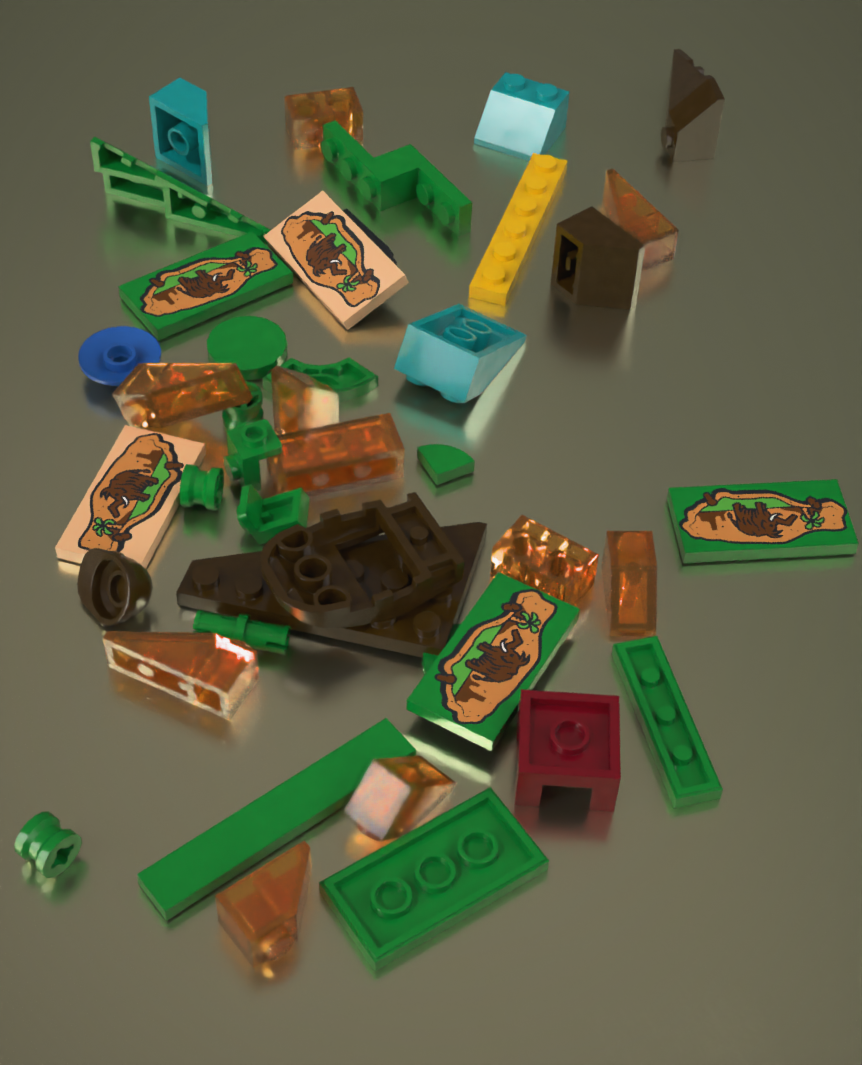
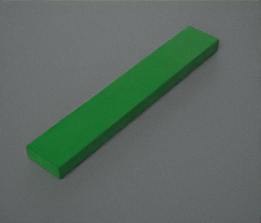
M385 718L138 873V884L167 921L416 760V749Z

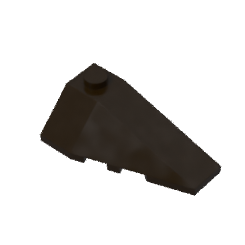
M674 49L666 122L665 127H662L661 130L662 147L664 149L667 148L673 162L714 159L725 98L715 78L711 75H704V69L701 66H694L693 59L681 49Z

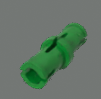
M198 610L193 623V629L196 631H193L192 639L232 645L233 650L241 652L244 651V648L285 656L289 645L290 636L288 634L290 635L291 626L251 620L250 615L240 613L239 617Z

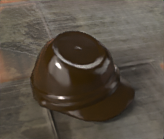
M100 548L88 550L83 557L78 575V594L81 602L102 626H114L126 622L128 619L137 616L149 604L153 590L152 580L148 571L140 563L118 551H108Z

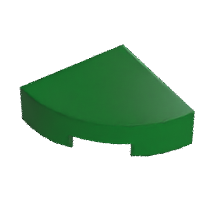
M429 444L417 447V458L436 485L474 472L475 461L473 458L456 447L443 444Z

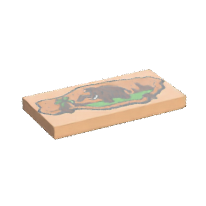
M321 191L263 236L268 245L346 330H349L409 283L406 275L324 191Z
M125 425L55 547L57 558L82 563L83 557L88 550L100 548L123 553L126 557L134 559L146 569L180 504V483L186 464L197 465L199 468L206 454L205 443Z

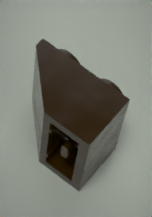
M591 206L557 223L551 285L576 305L631 310L637 304L646 246Z

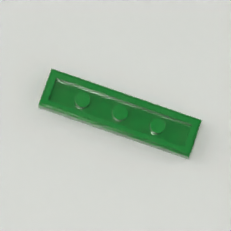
M658 636L613 644L612 657L673 808L720 799L723 788Z

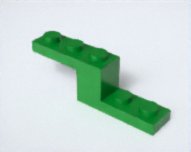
M336 120L323 124L321 150L325 159L329 162L331 161L342 172L344 178L348 181L350 180L361 191L363 197L366 200H370L380 211L418 197L419 201L426 205L439 218L440 222L443 225H447L458 237L471 232L472 201L414 146L409 144L373 157Z

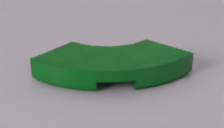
M350 357L327 365L305 364L290 358L262 378L263 389L290 401L306 404L344 402L363 396L378 387V376Z

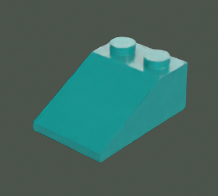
M457 304L408 324L394 369L405 374L406 379L416 385L430 386L441 391V396L451 402L465 403L480 395L525 343L527 335L466 306Z

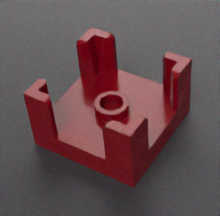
M521 689L517 719L518 765L514 805L539 806L542 785L592 788L591 810L614 812L621 780L619 696Z

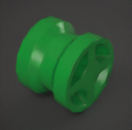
M236 381L224 387L221 392L222 420L228 430L264 419V411L261 407L263 404V394L259 386L248 381Z
M186 464L180 483L181 507L192 508L198 504L204 505L207 510L218 511L224 488L223 468L212 467L205 471L200 470L197 465Z
M45 811L35 815L23 826L16 837L14 849L23 859L34 860L36 862V870L43 876L54 878L64 872L75 860L80 851L82 839L73 830L62 829L60 820L49 811Z

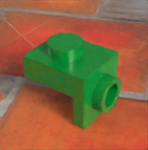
M266 419L226 431L229 455L223 457L224 466L231 481L237 480L241 488L251 484L256 491L262 490L259 460L282 453V443Z
M251 484L246 485L241 490L240 504L236 510L237 518L241 527L244 530H248L259 545L265 544L276 534L297 524L307 528L310 498L301 487L262 499Z

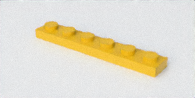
M532 154L469 285V298L506 306L565 177L567 160L558 159L551 155Z

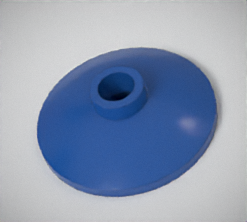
M117 326L103 329L87 338L80 347L78 360L82 372L91 380L104 385L123 386L134 384L150 376L160 364L161 348L157 339L147 331L135 327Z

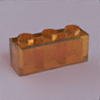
M390 413L278 434L277 437L282 443V453L266 458L267 469L276 495L302 487L308 497L404 478L405 448Z

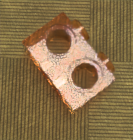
M354 87L284 96L285 125L294 150L321 147L323 124L334 120L357 142L363 141V109Z
M521 515L493 546L490 577L494 578L498 572L576 607L595 583L599 554Z

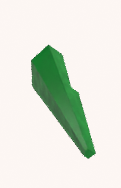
M95 136L90 141L94 171L103 173L105 193L164 207L167 219L238 237L253 231L264 243L268 244L263 236L271 229Z

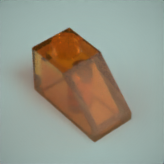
M280 366L271 369L274 431L303 450H307L339 424L338 393L334 392L328 385L318 382L307 374Z
M607 531L601 568L609 636H655L657 619V561L652 531Z
M420 755L373 759L344 811L358 822L357 828L359 831L373 840L384 841L399 838L412 831L453 791L457 783Z
M305 840L215 895L219 923L253 969L266 960L275 961L284 956L299 938L312 875L311 849Z

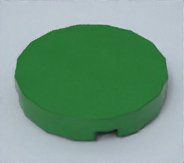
M239 316L228 319L211 330L207 339L209 363L212 367L215 365V367L219 368L220 374L237 380L261 379L268 375V371L282 365L288 355L284 331L278 324L262 317Z

